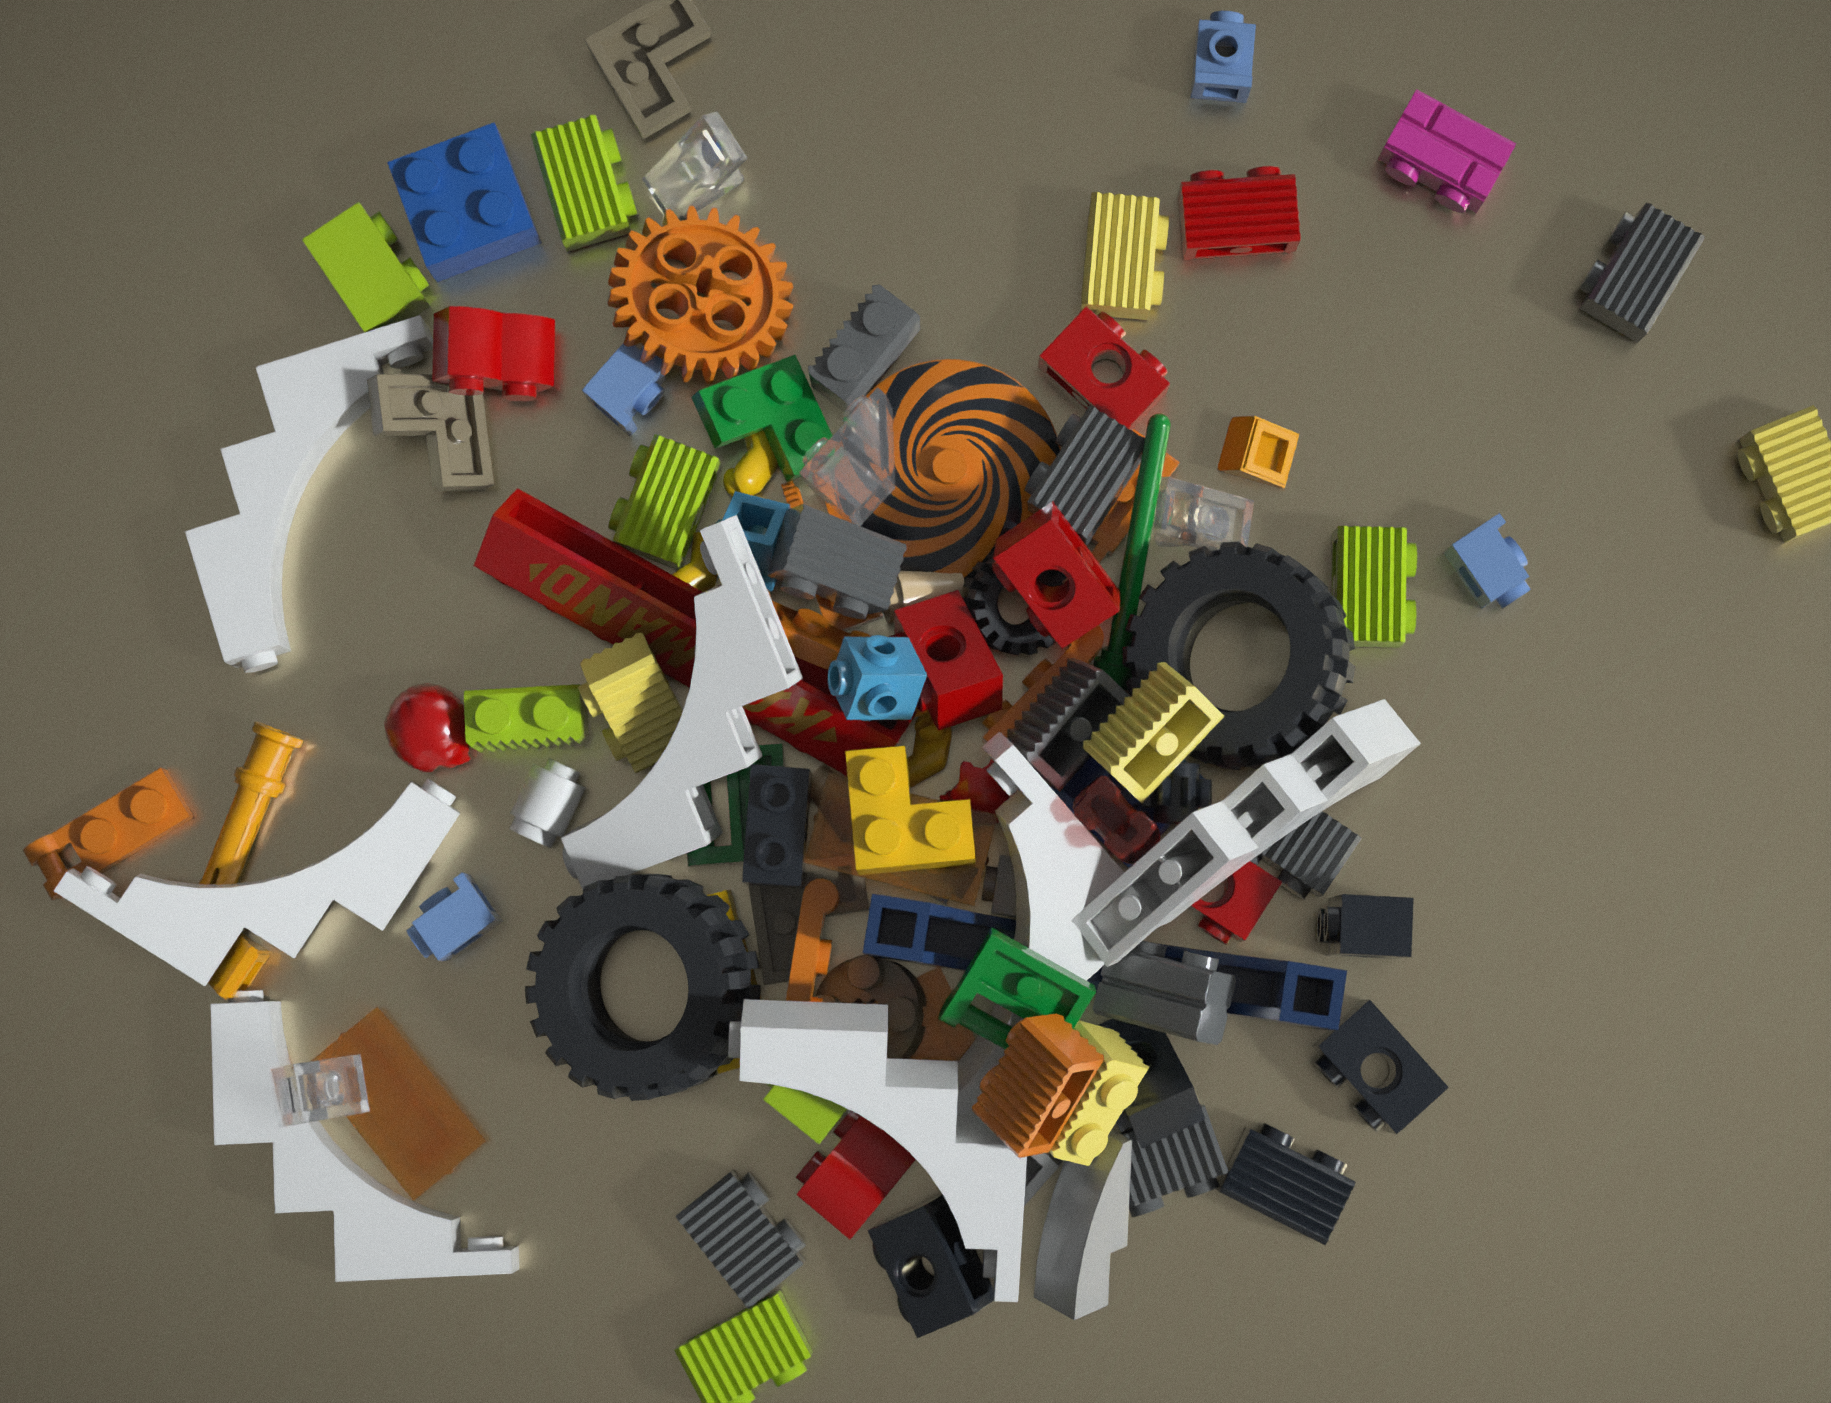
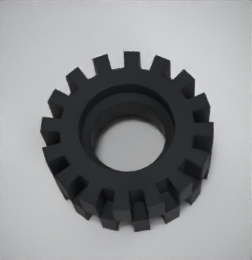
M994 552L987 555L989 561L986 563L978 561L972 568L977 574L973 579L966 577L963 587L969 588L968 597L962 598L988 647L1014 655H1019V653L1032 655L1038 653V647L1048 649L1055 643L1051 638L1052 635L1043 637L1033 626L1029 618L1019 624H1010L1002 618L998 610V597L1004 586L997 578L992 567V563L995 562L993 559ZM1054 569L1045 570L1037 576L1043 584L1050 587L1060 586L1063 584L1062 581L1067 579L1064 573Z

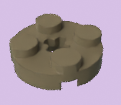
M868 955L856 956L833 968L817 989L816 997L823 998V1002L872 1004L877 1001L879 1004L888 1005L886 1058L909 1059L920 1046L926 1028L922 1026L924 1018L923 1007H927L925 993L916 977L903 965Z

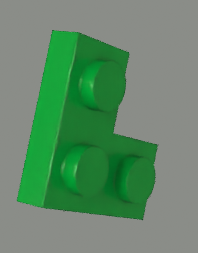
M796 354L698 390L691 397L714 449L764 431L786 482L832 465L838 459V446Z

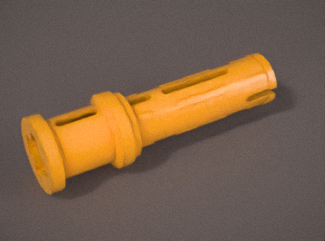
M254 722L251 730L256 734L243 767H236L234 772L236 777L234 782L239 784L203 877L199 880L198 884L221 885L238 883L271 797L278 798L279 793H283L286 785L281 780L293 750L301 748L303 739L275 727Z

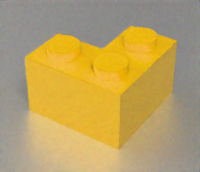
M905 746L845 751L855 864L859 875L976 864L970 799L911 805Z

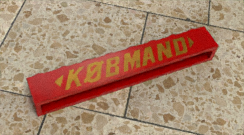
M517 488L492 515L473 566L494 577L498 582L508 585L537 601L549 611L562 615L592 632L599 639L608 641L613 645L615 643H622L625 638H632L635 633H643L663 673L690 687L696 648L694 597L703 592ZM797 657L795 659L803 679L785 690L742 706L749 723L761 727L791 744L798 751L807 753L834 768L846 778H848L845 751L900 746L917 713L914 710L911 720H847L836 696H833L829 690L828 670Z

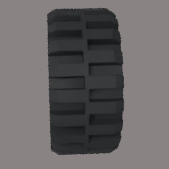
M1239 541L1221 542L1220 550L1211 551L1206 546H1202L1189 551L1190 561L1182 566L1173 560L1160 570L1165 580L1156 589L1147 584L1138 599L1146 604L1140 616L1130 614L1125 631L1133 635L1132 646L1123 647V665L1130 668L1132 678L1126 681V685L1132 697L1133 689L1140 688L1141 680L1149 679V671H1157V663L1166 662L1194 685L1190 672L1191 652L1194 642L1205 624L1219 612L1235 605L1254 604L1268 609L1283 623L1290 640V657L1282 681L1272 694L1251 708L1241 711H1230L1216 707L1224 715V718L1188 754L1204 763H1210L1224 769L1240 770L1241 767H1251L1258 770L1263 764L1292 754L1326 724L1333 712L1341 715L1348 701L1342 696L1345 684L1353 683L1356 666L1349 662V651L1355 649L1352 631L1345 625L1344 618L1347 615L1340 602L1328 591V587L1305 566L1289 555L1284 556L1278 553L1272 547L1256 543L1251 548L1244 546Z
M665 874L615 876L611 880H598L584 886L582 895L567 897L556 907L560 917L557 920L545 921L538 932V939L545 944L542 951L530 952L526 967L527 970L536 972L535 985L525 986L526 1004L536 1003L539 1018L531 1020L530 1023L536 1038L547 1036L552 1046L546 1049L545 1054L555 1066L568 1064L572 1068L568 1078L582 1088L595 1085L597 1086L598 1095L612 1099L627 1096L631 1101L650 1100L685 1091L687 1088L703 1084L716 1076V1069L719 1066L730 1064L734 1059L729 1058L728 1055L730 1021L741 1022L744 999L760 1000L761 985L751 984L750 969L760 968L756 951L746 952L742 940L747 938L749 933L741 920L731 921L726 915L730 906L718 895H705L703 893V886L688 879L676 880L672 878V875ZM638 930L655 932L667 940L681 958L688 980L687 1003L679 1023L670 1034L655 1041H639L624 1033L609 1016L601 995V972L609 950L621 936Z

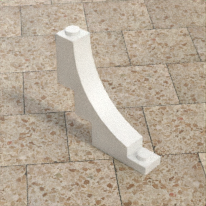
M420 315L256 367L275 432L220 449L240 514L185 531L225 663L235 668L243 667L245 673H252L278 664L276 656L291 651L284 623L282 573L287 537L296 507L309 479L324 455L343 432L370 409L367 379L376 374H384L382 368L384 364L390 363L392 368L409 366L424 358L422 352L433 349L430 329Z
M737 515L700 530L704 540L700 544L702 558L708 570L713 575L718 574L721 585L694 597L696 648L692 679L681 718L667 747L647 776L616 807L606 814L578 826L561 838L564 844L562 854L565 866L573 878H578L582 890L584 886L598 880H611L615 876L629 875L707 846L723 832L703 784L747 768L763 756L742 706L785 690L803 679Z
M1385 699L1331 718L1292 754L1263 764L1223 801L1192 812L1071 921L1081 931V934L1107 967L1118 963L1155 929L1174 920L1192 904L1261 852L1329 806L1383 777L1421 743Z
M998 732L982 748L994 761L986 769L987 772L1011 796L995 812L1007 840L1014 870L1017 896L1014 940L1087 981L1105 964L1071 920L1124 874V871L1018 749L1002 733ZM996 1003L990 1014L1012 1027L1023 1019ZM979 1035L957 1063V1114L976 1115L971 1107L978 1102L977 1097L982 1094L979 1089L980 1082L989 1070L999 1065L998 1060L1005 1055L1004 1049Z
M427 778L421 787L411 781L395 803L356 839L324 859L290 873L265 880L221 885L169 881L140 873L135 876L120 898L112 893L117 886L116 883L95 869L86 866L82 873L74 868L68 870L54 892L203 986H206L244 928L292 958H295L333 900L383 931L449 832L460 812L451 806L456 796Z
M263 990L237 991L233 999L228 1000V1003L211 1004L214 1145L273 1142L275 1213L333 1211L336 1282L512 1274L519 1270V1246H503V1236H482L468 1238V1248H461L460 1217L430 1209L401 1196L381 1184L354 1163L332 1140L313 1113L292 1067L283 1032L281 1001H264Z
M744 999L741 1022L730 1021L728 1055L729 1058H740L739 1081L773 1084L816 1095L861 1115L887 1132L921 1164L944 1195L957 1221L965 1249H983V1278H994V1301L1018 1302L1027 1157L1018 1158L977 1115L957 1114V1061L886 1058L888 1005Z

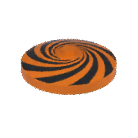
M960 359L933 360L912 365L894 373L876 385L858 404L846 424L838 447V459L836 460V483L841 508L848 522L906 544L907 550L903 555L904 560L900 565V571L962 573L965 582L966 577L973 579L977 574L972 568L978 561L984 563L989 561L987 555L994 552L997 538L1033 515V513L1028 511L1027 504L1031 495L1025 492L1024 489L1037 466L1042 461L1051 466L1060 452L1061 447L1055 443L1058 437L1052 421L1039 401L1023 385L1002 371L984 364Z

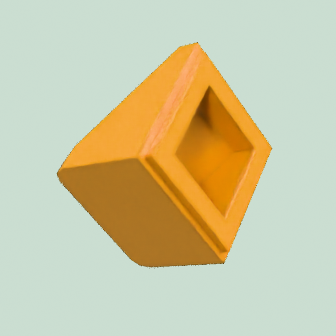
M1257 416L1233 417L1228 427L1218 469L1230 475L1278 488H1285L1299 434Z
M241 933L208 984L222 998L227 1000L233 999L237 991H247L270 955L268 953L270 951Z

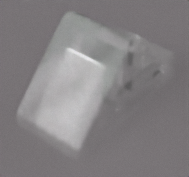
M717 111L701 116L642 180L663 213L665 214L667 209H671L679 221L685 220L689 206H694L698 212L738 187L744 181V177L738 168L748 158Z
M1161 477L1153 530L1157 546H1191L1195 548L1206 546L1211 551L1220 550L1221 542L1239 541L1248 547L1254 500L1171 477Z
M361 1054L290 1064L269 1071L279 1128L370 1112Z

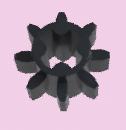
M1181 762L1141 803L1142 807L1154 808V823L1180 824L1192 812L1212 805V780L1199 779L1200 764Z

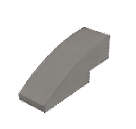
M1113 1130L1108 1134V1142L1105 1149L1092 1160L1089 1166L1069 1161L1064 1162L1053 1191L1043 1227L1036 1266L1034 1298L1072 1320L1079 1319L1108 1306L1110 1253L1127 1246L1132 1140Z

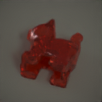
M1107 776L1095 778L1073 801L1074 816L1088 830L1094 829L1105 839L1104 845L1108 848V852L1115 855L1120 861L1127 864H1135L1160 842L1159 828L1151 819L1150 814L1146 811H1137L1123 797L1121 790Z

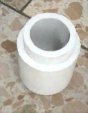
M550 758L544 768L533 764L510 812L515 818L509 829L552 848L556 837L564 836L586 787L576 783L580 772Z

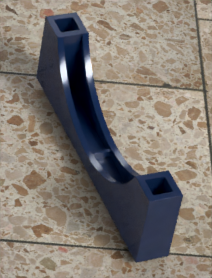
M872 893L862 953L872 957L965 972L991 928L1014 940L1016 920L929 902ZM1159 944L1167 946L1164 957L1167 959L1182 962L1184 951L1219 959L1216 971L1234 975L1236 979L1231 1005L1226 1011L1228 1015L1320 1030H1339L1347 970ZM1103 966L1087 980L1095 985L1096 993L1099 983L1103 980L1101 975Z

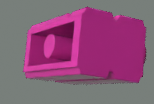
M1416 89L1382 149L1378 160L1387 164L1385 171L1395 180L1410 186H1414L1418 181L1437 191L1435 199L1446 208L1458 213H1464L1468 208L1477 213L1509 159L1516 143Z

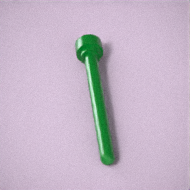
M1161 413L1152 415L1147 423L1118 586L1120 590V611L1113 615L1108 646L1102 647L1101 655L1094 657L1093 666L1104 670L1123 690H1128L1126 681L1132 678L1131 669L1123 665V647L1131 646L1133 635L1125 631L1130 614L1137 616L1140 600L1138 597L1142 589L1171 427L1169 418Z

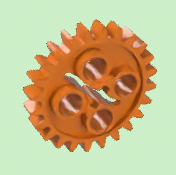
M689 206L685 220L679 221L671 209H667L662 227L648 217L645 219L643 226V235L631 230L626 241V248H618L614 260L616 267L611 268L608 285L613 287V289L610 290L607 305L618 308L612 324L616 328L630 327L624 340L626 347L639 343L644 345L640 359L642 363L650 361L655 356L663 359L660 374L664 376L674 365L682 367L683 382H689L694 370H702L707 384L713 383L717 369H722L724 374L730 379L737 376L739 362L749 371L756 369L760 359L759 354L770 358L776 346L774 340L782 341L788 326L784 321L789 320L793 309V304L786 301L792 292L793 283L781 280L787 269V263L779 261L770 262L776 245L769 243L758 247L755 243L760 231L758 227L750 229L745 234L738 231L740 216L738 215L733 216L725 225L719 223L717 208L711 209L707 220H699L694 206ZM665 260H679L683 262L687 266V268H674L670 266ZM730 270L736 272L743 279H729L721 271ZM651 283H655L657 288L652 287ZM697 292L703 293L704 297L698 296ZM743 301H747L750 305L747 306ZM657 310H672L676 314H678L680 318H665L662 315H660L657 312ZM724 320L730 322L735 327V330H723L715 325L713 321Z

